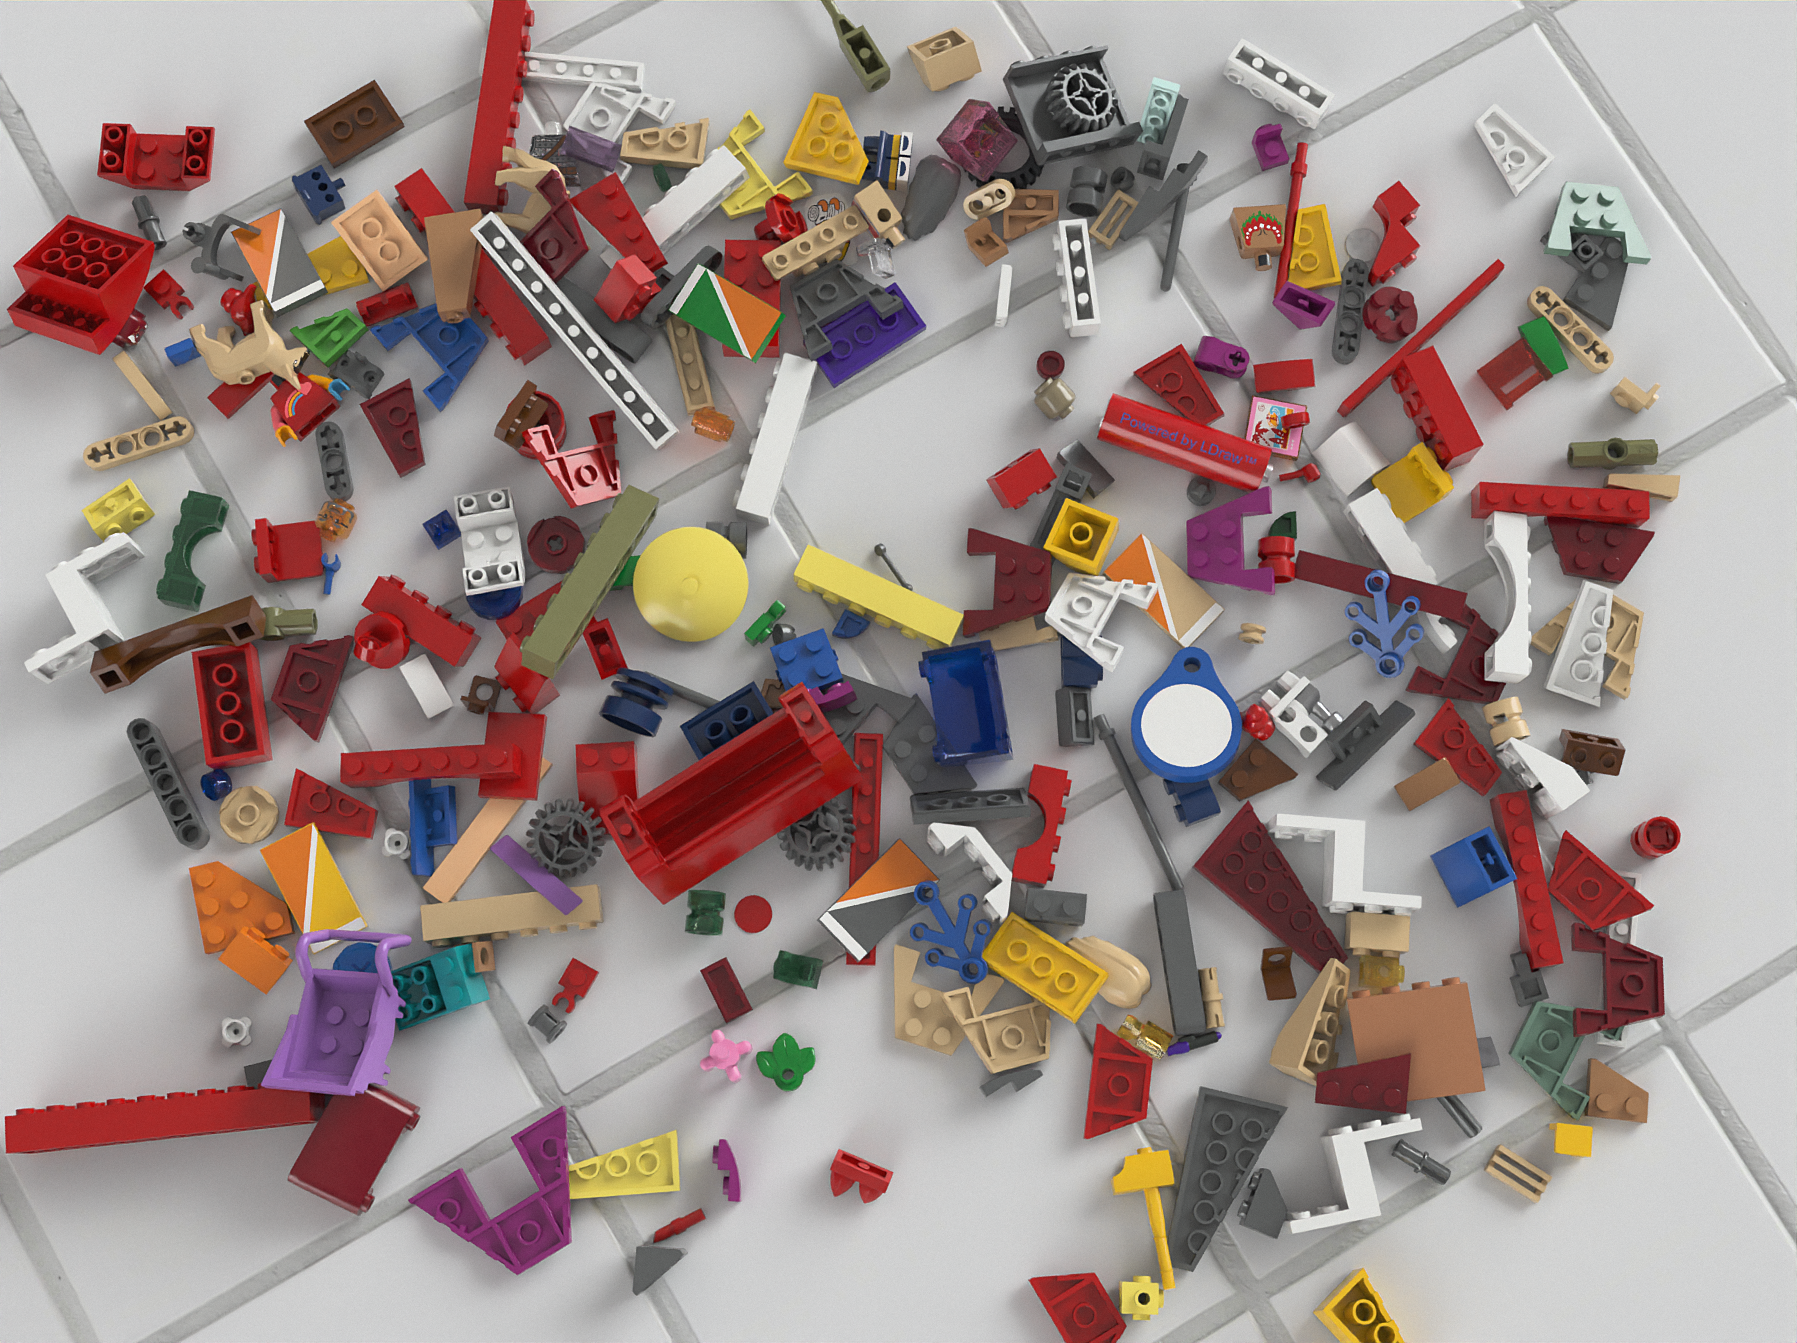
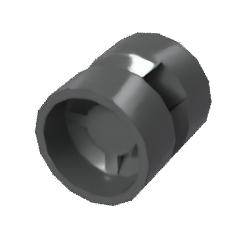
M1091 166L1074 168L1070 183L1073 189L1069 190L1066 204L1067 210L1083 217L1098 216L1101 213L1104 198L1102 194L1105 192L1108 175L1106 172Z
M706 522V529L722 536L727 535V540L738 550L742 559L747 558V522H730L728 526H725L723 522Z

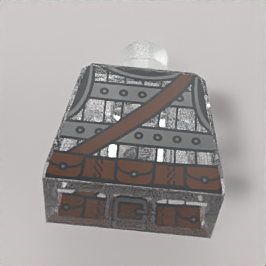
M547 122L545 124V135L532 136L529 154L556 165L565 177L566 187L581 186L572 136L562 134L561 123Z

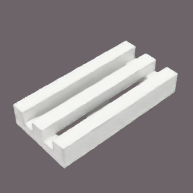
M1002 264L995 319L996 327L1006 326L1012 265Z

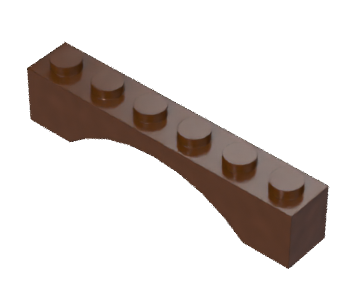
M250 595L95 651L90 674L105 694L131 685L157 665L186 651L211 645L240 646L264 637L266 615L254 596Z

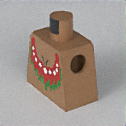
M1286 204L1236 207L1232 210L1229 220L1239 255L1242 259L1254 258L1257 271L1270 270L1272 268L1271 257L1279 256L1283 249Z

